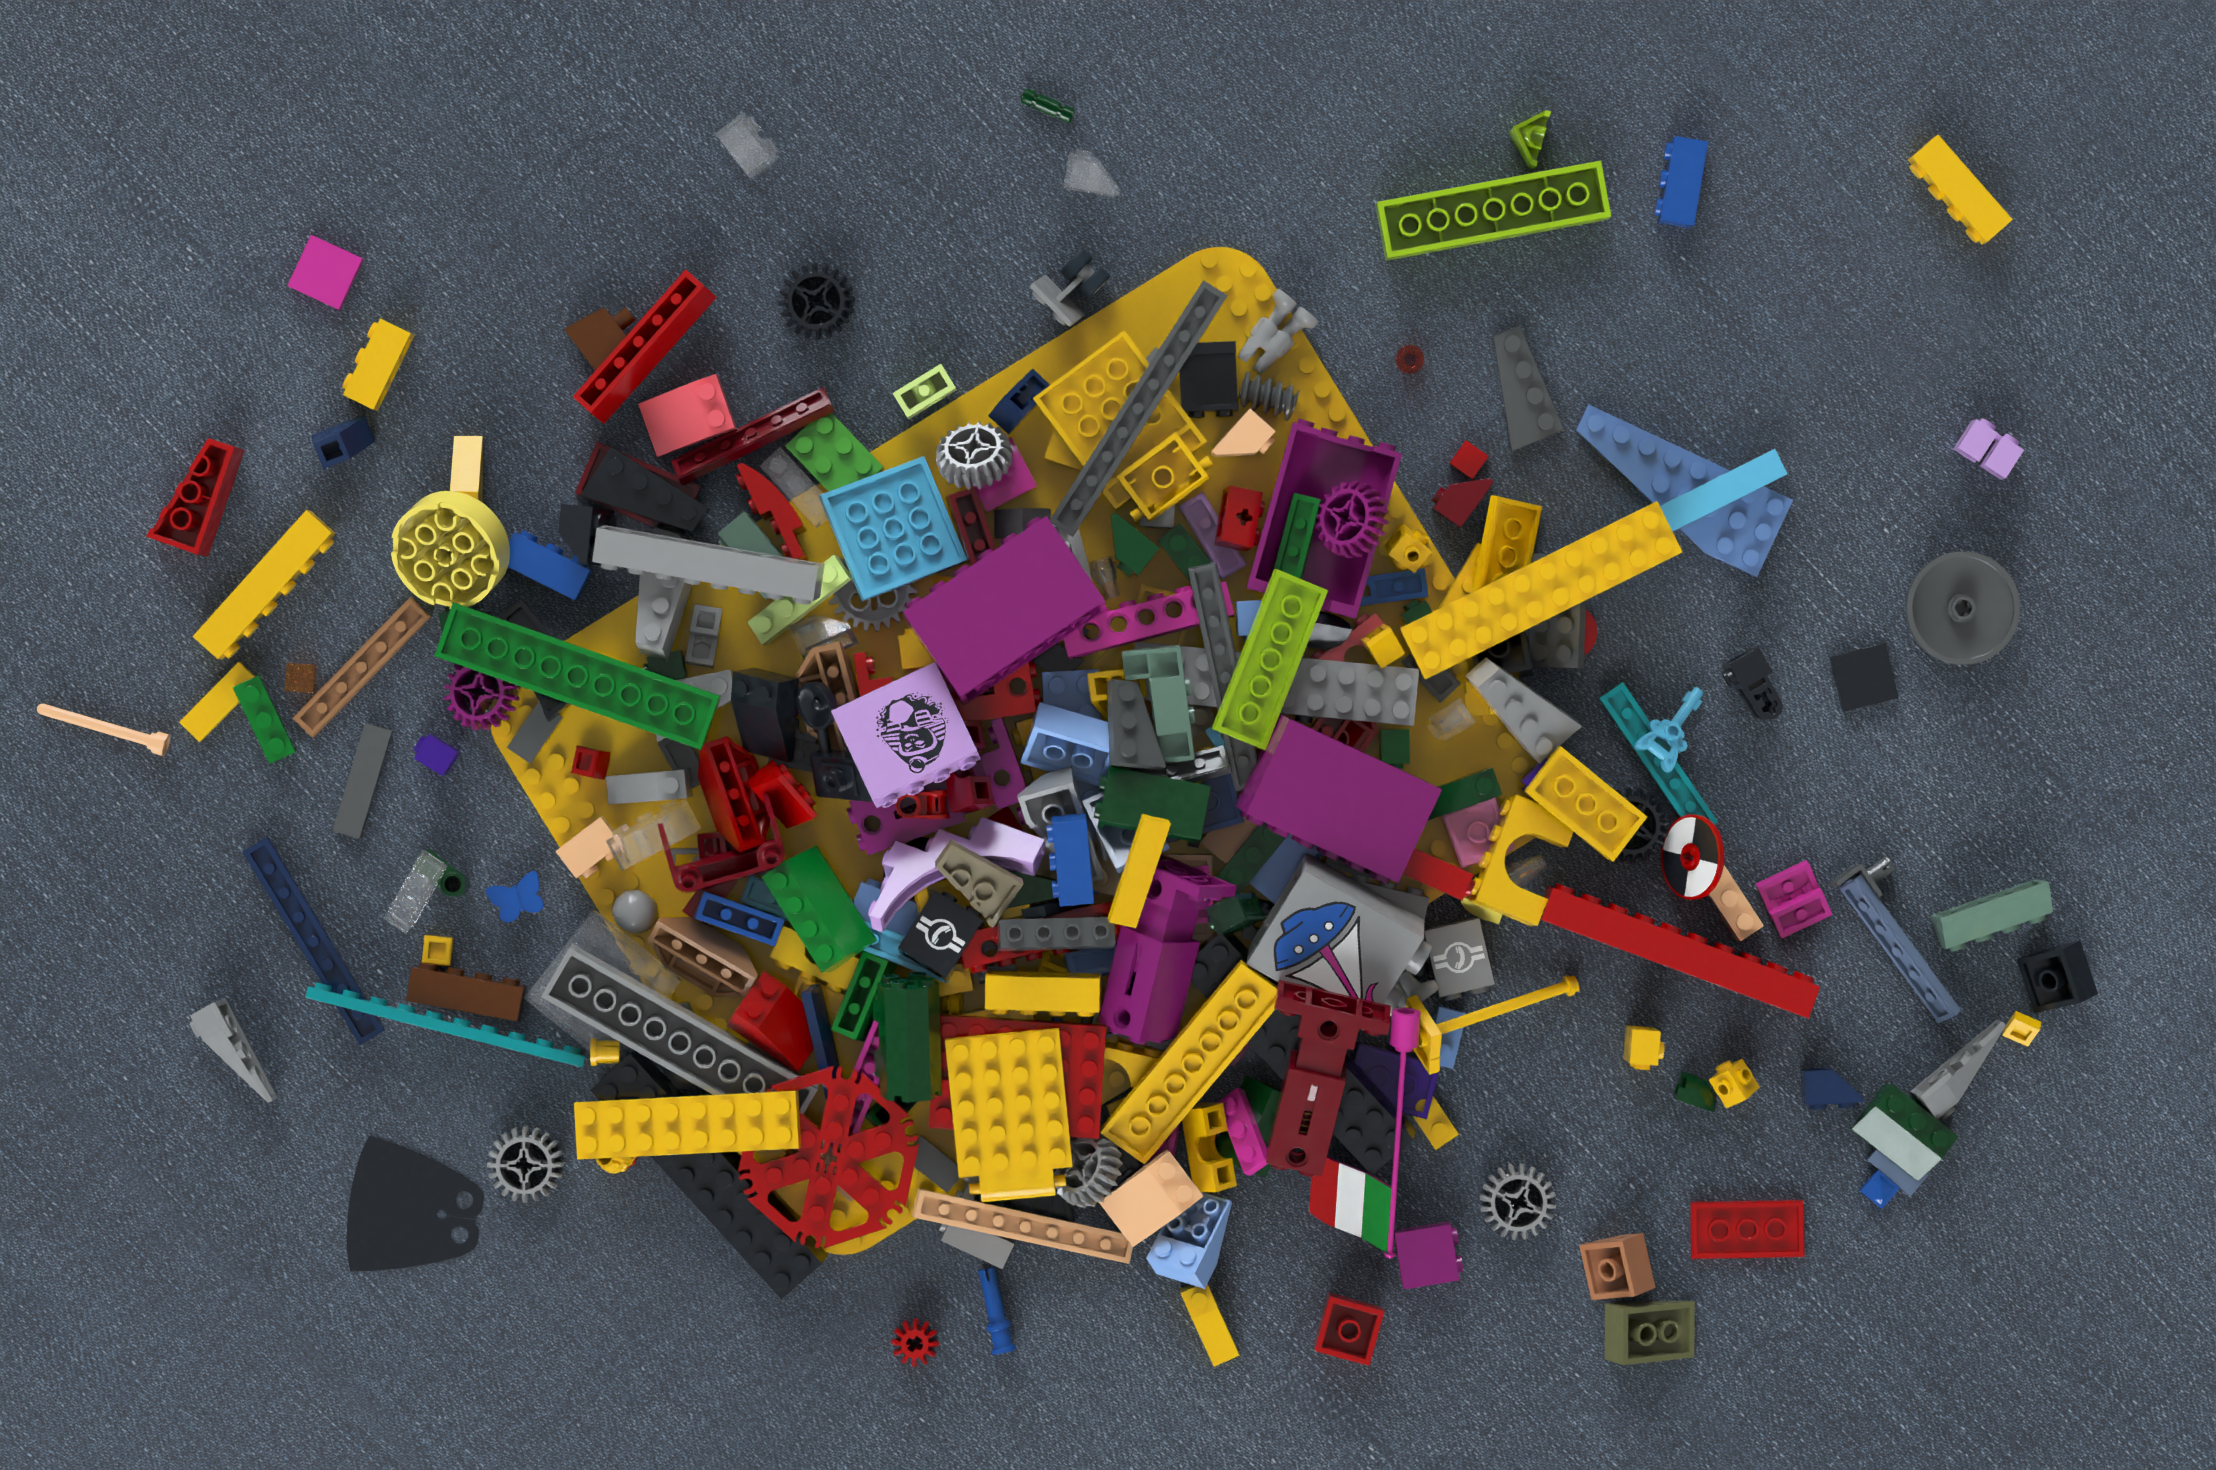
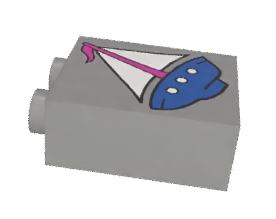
M1306 853L1249 944L1246 964L1277 982L1279 980L1390 1005L1391 1016L1392 1010L1397 1007L1403 991L1394 987L1395 983L1404 969L1414 975L1420 971L1429 956L1432 945L1423 940L1424 919Z

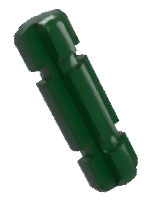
M1028 88L1024 90L1021 96L1022 104L1029 107L1033 105L1035 106L1034 109L1054 118L1058 116L1059 120L1070 123L1075 114L1073 108L1067 105L1061 106L1060 102L1042 94L1038 96L1035 91Z

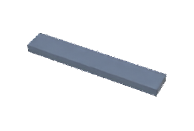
M1860 874L1844 882L1839 887L1841 892L1936 1021L1941 1023L1956 1016L1961 1009L1864 877Z

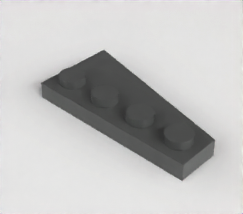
M1517 326L1494 336L1493 342L1510 439L1509 443L1511 452L1558 433L1564 430L1521 327Z

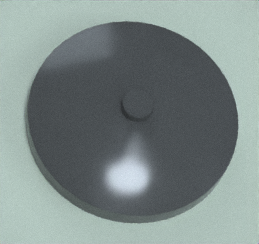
M1953 552L1933 559L1916 574L1907 592L1905 616L1911 635L1926 653L1945 663L1969 665L1993 657L2009 643L2019 622L2020 599L2013 579L1999 563L1979 553Z

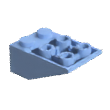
M1201 1192L1203 1195L1201 1199L1161 1228L1146 1259L1156 1274L1205 1289L1218 1262L1232 1202Z

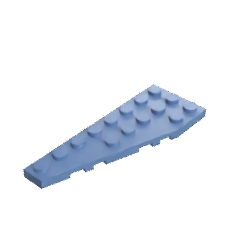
M1589 404L1575 430L1651 503L1658 501L1660 506L1730 471ZM1763 486L1679 529L1705 554L1757 577L1793 500Z

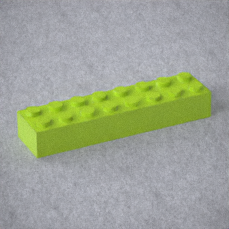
M1601 161L1379 201L1375 205L1385 261L1608 220L1611 217Z

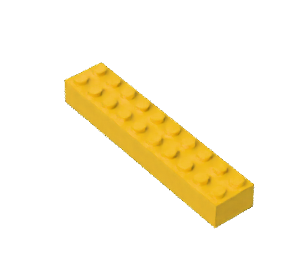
M1658 501L1399 628V631L1425 680L1682 553V550Z

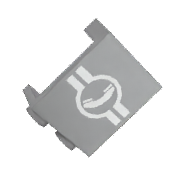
M1478 917L1424 929V940L1432 945L1429 956L1435 981L1440 987L1436 991L1437 996H1444L1445 1001L1462 997L1461 992L1472 990L1473 994L1489 991L1488 986L1495 983Z

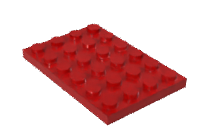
M940 1014L942 1095L937 1096L935 1094V1098L930 1100L929 1128L954 1129L945 1047L946 1038L1059 1028L1070 1137L1099 1139L1106 1026L1102 1024Z

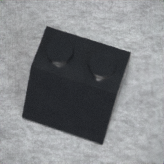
M1525 631L1472 656L1474 667L1487 657L1516 679L1533 676Z
M2080 940L2057 945L2017 959L2034 1013L2079 1004L2098 994Z

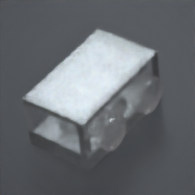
M741 113L715 133V135L750 180L754 181L779 161L775 156L779 151L769 138L763 141L757 133L761 128L752 116L746 119Z

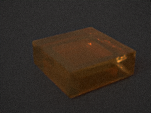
M287 663L284 691L314 693L316 665Z

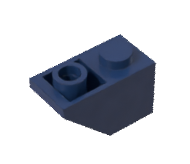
M365 415L311 435L313 446L323 469L351 459L375 442Z
M1828 1067L1800 1069L1802 1103L1810 1105L1811 1110L1827 1109V1104H1838V1108H1854L1855 1103L1863 1102V1097L1834 1070Z

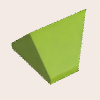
M1545 110L1521 122L1508 133L1527 167L1530 169H1535L1537 166L1538 153L1541 150L1547 129L1545 128L1551 111Z

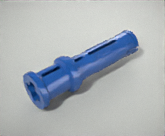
M996 1267L988 1268L990 1280L987 1278L986 1269L978 1270L990 1322L987 1323L986 1329L990 1332L993 1349L991 1353L996 1355L1014 1351L1017 1348L1012 1343L1009 1327L1012 1326L1011 1321L1005 1318Z

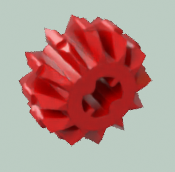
M914 1318L913 1327L910 1326L907 1320H904L902 1325L905 1331L895 1328L894 1333L900 1338H893L891 1340L892 1345L900 1346L893 1351V1354L897 1356L904 1353L901 1359L903 1364L907 1362L909 1357L912 1358V1367L917 1366V1358H920L921 1362L926 1365L928 1358L925 1353L935 1357L936 1351L931 1347L939 1346V1340L930 1339L937 1334V1330L932 1329L927 1332L926 1330L930 1324L928 1321H925L922 1327H918V1318ZM916 1336L920 1337V1344L923 1345L921 1347L916 1345L915 1348H911V1341L907 1340L909 1338L915 1339Z

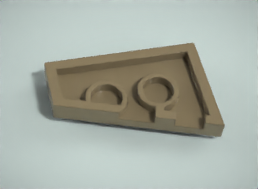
M951 839L935 861L937 869L957 890L964 894L974 909L978 910L986 918V922L992 928L1024 885L1022 878Z

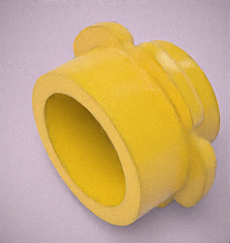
M963 993L944 996L943 1011H947L948 1015L962 1014Z

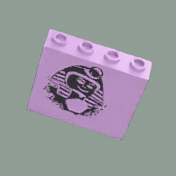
M935 662L831 711L876 808L880 806L883 808L889 807L898 801L897 798L906 794H917L924 789L925 785L933 781L935 783L942 782L950 777V773L959 769L961 771L968 770L976 765V761L981 759Z

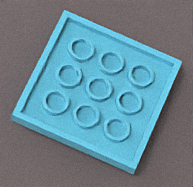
M924 456L819 496L862 602L967 561L965 552Z

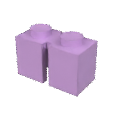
M1983 418L1980 421L1977 419L1972 420L1953 450L1974 463L1976 461L1980 462L1991 443L1995 441L1979 466L1998 479H2005L2024 449L2018 446L2020 442L2009 434L2001 436L1998 432L1994 431L1996 426Z

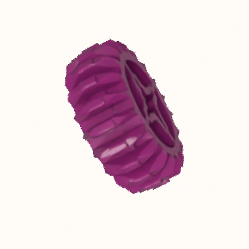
M1351 481L1350 483L1341 482L1340 487H1332V495H1324L1326 502L1325 504H1318L1322 511L1321 514L1315 515L1320 520V523L1315 528L1321 531L1318 538L1324 542L1326 549L1331 550L1335 555L1353 558L1354 556L1363 557L1364 552H1372V544L1380 545L1378 537L1379 535H1386L1382 528L1383 525L1389 524L1384 519V516L1389 511L1383 507L1386 501L1380 497L1381 493L1378 490L1373 489L1369 484ZM1350 516L1357 522H1352V520L1348 519L1347 517Z
M458 664L454 666L457 674L449 673L447 675L452 680V683L444 685L445 689L450 690V694L446 695L444 699L452 701L447 709L451 712L456 711L453 718L457 721L462 720V726L469 727L471 725L473 730H480L481 727L483 730H490L492 725L494 727L501 726L500 719L505 721L510 719L507 710L513 712L517 710L511 703L512 700L518 701L520 699L519 696L513 695V690H518L520 686L496 678L500 688L499 691L494 688L493 677L481 672L475 675L472 684L466 685L468 679L477 671ZM485 689V692H490L491 695L484 694V696H479V693H474L472 690ZM464 694L470 698L472 711L465 702ZM498 699V702L495 705V707L490 712L485 714V710H488L489 704L493 700Z

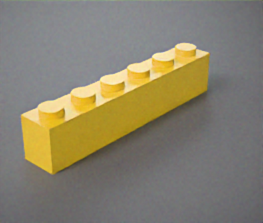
M306 510L192 637L217 659L231 658L240 648L237 643L244 636L250 637L259 627L256 622L263 615L267 617L275 610L278 605L275 601L282 593L286 596L293 590L297 584L294 580L299 574L303 573L305 575L315 565L316 562L313 559L319 552L324 554L333 545L334 540L332 538L336 533L312 511Z

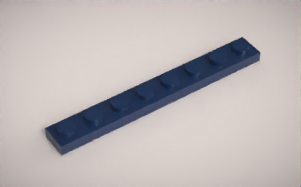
M269 837L244 850V856L322 984L333 986L332 992L343 994L344 989L360 993L359 999L367 1000ZM336 1006L359 1045L385 1031L384 1026L376 1015Z

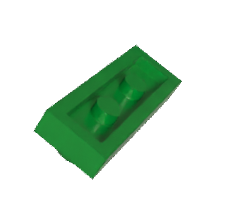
M1297 493L1293 494L1274 569L1303 579L1316 529L1315 526L1318 521L1315 515L1320 514L1321 508L1318 504H1322L1323 500Z
M260 675L233 686V690L269 764L295 753L294 745Z

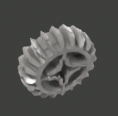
M968 421L967 426L961 427L957 425L956 431L948 430L947 437H941L940 445L937 446L936 463L942 478H946L949 484L955 483L958 489L964 485L968 490L972 486H977L981 489L982 485L992 486L993 480L1001 481L1002 474H1008L1009 466L1012 465L1013 451L1006 433L1001 431L1000 427L994 428L991 423L983 426L980 421L976 425H971Z
M528 1126L523 1127L522 1135H520L516 1127L511 1130L513 1138L506 1132L503 1133L501 1137L505 1144L496 1140L493 1145L499 1152L491 1150L488 1154L496 1159V1161L487 1163V1167L496 1168V1171L489 1174V1178L497 1176L499 1178V1181L493 1185L494 1188L497 1189L503 1184L506 1188L501 1194L505 1197L512 1191V1201H516L519 1194H522L523 1203L529 1201V1194L532 1195L534 1201H538L540 1199L539 1191L544 1196L550 1194L546 1185L554 1189L558 1186L552 1177L561 1178L563 1176V1173L555 1170V1168L564 1166L563 1161H555V1158L561 1156L563 1152L562 1150L552 1151V1148L558 1142L554 1140L548 1144L546 1142L550 1136L548 1132L542 1138H539L540 1129L537 1127L533 1130L532 1135H529ZM521 1142L519 1157L504 1160L508 1148L515 1143ZM530 1143L541 1148L547 1160L535 1157ZM524 1156L527 1158L528 1163L535 1164L533 1167L528 1168L527 1173L524 1166L517 1164L524 1160ZM504 1169L517 1172L521 1186L512 1182ZM548 1169L544 1180L540 1184L530 1187L533 1171Z
M1099 1134V1139L1071 1137L1073 1167L1058 1168L1054 1172V1175L1066 1176V1186L1056 1187L1058 1189L1057 1194L1072 1205L1075 1204L1084 1208L1087 1206L1095 1207L1097 1202H1104V1195H1111L1110 1189L1112 1186H1118L1115 1181L1118 1176L1122 1175L1118 1170L1123 1165L1119 1159L1122 1153L1117 1149L1118 1145L1102 1134Z
M1523 1163L1519 1164L1518 1172H1515L1512 1164H1508L1509 1173L1507 1174L1500 1167L1497 1169L1501 1176L1499 1179H1496L1492 1174L1488 1176L1490 1181L1494 1183L1492 1187L1488 1184H1483L1482 1186L1484 1190L1489 1192V1195H1480V1200L1488 1202V1204L1480 1206V1210L1482 1212L1490 1211L1484 1217L1485 1222L1495 1220L1491 1225L1493 1231L1502 1226L1500 1231L1502 1237H1505L1508 1231L1511 1230L1512 1240L1517 1239L1519 1231H1521L1524 1240L1528 1239L1527 1230L1531 1229L1535 1236L1539 1234L1535 1228L1537 1224L1544 1229L1547 1228V1224L1542 1220L1543 1217L1553 1219V1215L1546 1210L1547 1208H1556L1555 1203L1548 1202V1199L1554 1198L1556 1194L1554 1191H1545L1552 1186V1183L1545 1181L1541 1184L1540 1182L1544 1179L1545 1174L1540 1172L1534 1177L1536 1168L1533 1166L1528 1169L1527 1173H1524L1525 1165ZM1523 1179L1522 1183H1519L1514 1191L1500 1189L1511 1180ZM1531 1183L1539 1191L1540 1206L1528 1200ZM1522 1194L1523 1197L1521 1199L1530 1207L1517 1205L1513 1209L1512 1206L1514 1204L1508 1197L1518 1198ZM1496 1197L1501 1198L1508 1204L1505 1220L1501 1219L1497 1214L1495 1208ZM1522 1212L1535 1214L1527 1222L1513 1224L1514 1219L1516 1220Z

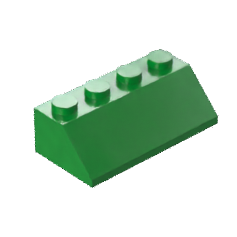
M817 845L782 862L762 876V879L822 973L834 971L877 941Z

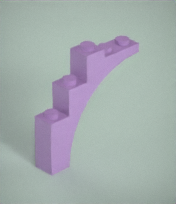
M981 817L978 825H974L971 828L968 839L938 829L935 837H931L928 840L925 851L895 841L892 849H888L883 856L882 865L884 866L886 877L881 885V894L878 900H874L869 908L868 916L871 919L872 929L883 932L894 914L911 897L925 887L946 878L937 869L935 861L950 839L1006 870L1035 876L1046 854L1044 839Z

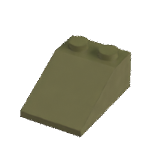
M1623 1301L1605 1303V1360L1621 1365L1694 1357V1301Z

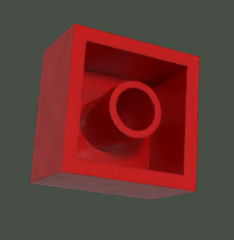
M1328 1292L1313 1345L1314 1351L1370 1366L1384 1315L1383 1307Z

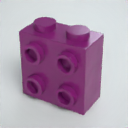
M1449 1221L1394 1230V1240L1403 1289L1460 1280L1459 1273L1463 1272L1461 1255L1456 1256L1454 1245L1459 1244L1456 1228H1451Z

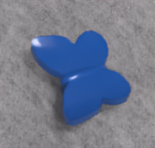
M534 870L527 873L517 886L513 885L512 888L491 886L486 888L485 891L490 901L495 906L501 907L499 916L504 922L514 921L518 918L521 911L526 910L535 913L544 907L543 899L536 894L540 889L538 873Z

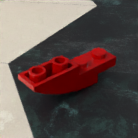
M743 463L738 464L737 467L740 474L736 475L743 491L748 489L752 497L748 500V503L754 515L760 514L764 520L774 517L770 520V523L776 535L782 534L785 540V544L781 546L786 557L809 561L797 535L807 530L792 505L763 475Z

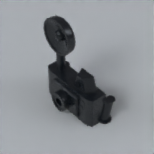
M813 681L803 684L798 689L796 695V706L803 721L811 728L817 730L820 750L809 754L816 796L873 802L847 745L846 751L831 749L828 727L835 721L831 711L838 708L835 695L824 683Z

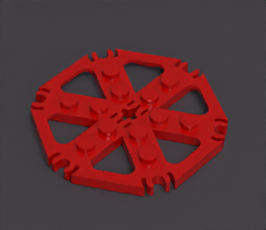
M833 1065L771 1085V1088L775 1089L776 1092L796 1091L816 1084L825 1085L828 1089V1096L821 1128L817 1127L799 1111L801 1148H798L799 1151L762 1163L755 1160L754 1151H742L738 1172L750 1169V1172L746 1171L739 1175L740 1180L748 1178L753 1182L751 1187L744 1189V1194L749 1195L755 1191L757 1192L754 1196L747 1197V1200L794 1242H796L799 1231L802 1232L800 1238L801 1245L805 1244L807 1236L813 1235L816 1238L815 1248L820 1247L823 1236H825L824 1248L886 1229L887 1226L879 1220L881 1217L886 1224L891 1225L893 1220L888 1217V1210L895 1209L899 1214L903 1212L902 1207L895 1203V1200L902 1203L906 1208L920 1143L907 1144V1142H914L919 1138L918 1134L907 1135L905 1132L906 1127L914 1125L912 1119L905 1120L903 1123L900 1121L906 1117H911V1115L896 1101H887L880 1094V1087L864 1072H861L859 1082H856L857 1069L853 1070L850 1078H844L841 1074L843 1066L837 1068L836 1077L832 1076ZM767 1089L765 1092H773V1091L770 1090V1089ZM862 1093L869 1094L889 1112L890 1119L887 1123L848 1135L858 1095ZM822 1141H825L824 1148L821 1147ZM832 1142L833 1155L837 1157V1160H832L828 1165V1170L824 1171L826 1164L825 1159L821 1157V1153L826 1154ZM839 1144L842 1145L840 1151H838ZM892 1152L901 1153L904 1157V1163L898 1187L894 1190H888L859 1163ZM817 1163H820L819 1171L816 1170ZM834 1166L837 1167L836 1174H833ZM809 1179L802 1216L799 1220L789 1221L769 1203L768 1194L771 1191ZM837 1185L868 1212V1219L865 1223L841 1231H835L831 1228L829 1222Z

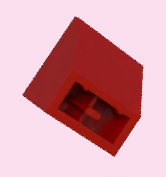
M772 759L747 780L751 789L763 802L762 794L768 793L774 815L787 829L814 819L817 816L813 808L816 802L811 797L810 792L802 783L797 786L798 782L793 777V773L784 763L778 765Z

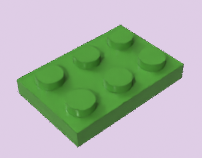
M832 413L805 426L785 445L828 492L880 473L885 469Z

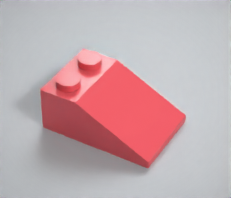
M717 374L688 383L638 404L657 457L737 429Z

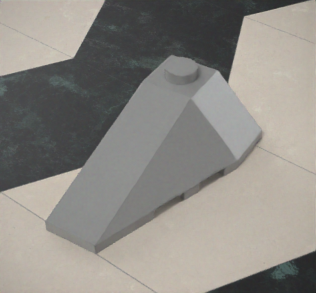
M1072 767L1043 774L1017 795L1026 823L1035 830L1041 839H1044L1045 847H1048L1052 853H1055L1054 842L1048 843L1047 825H1052L1051 816L1085 813ZM1087 820L1092 882L1104 879V875Z
M226 998L213 1002L190 1015L192 1019L190 1026L197 1037L201 1036L202 1040L266 1102L269 1103L278 1098Z
M1996 1019L1910 1091L1924 1109L1936 1119L1940 1117L1945 1119L1955 1111L1954 1105L1963 1096L2006 1025L2002 1021Z

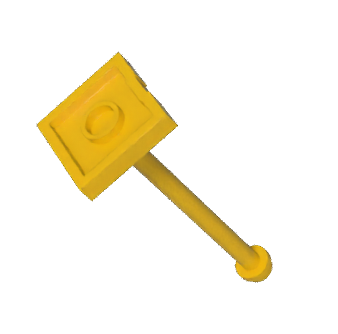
M1565 975L1560 983L1435 1024L1417 995L1406 998V1007L1417 1009L1421 1012L1418 1047L1412 1049L1429 1075L1440 1072L1442 1034L1563 993L1573 996L1575 992L1579 991L1578 981L1574 975Z

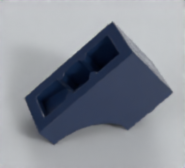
M1032 368L999 401L988 416L1009 435L1037 406L1033 398L1050 386V384Z

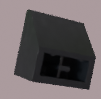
M561 504L558 533L581 563L601 566V563L592 562L596 529L603 525L616 527L615 511L596 507Z

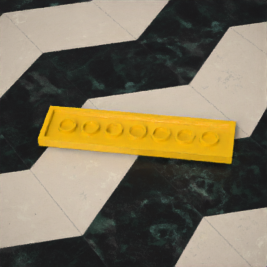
M1240 960L1101 1126L1100 1133L1145 1165L1274 1012L1277 985Z
M798 1090L574 1102L577 1160L801 1148Z

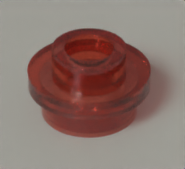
M1413 345L1402 347L1396 355L1397 367L1407 374L1419 371L1424 364L1422 351ZM1408 354L1413 355L1415 358V362L1412 365L1405 363L1404 358Z

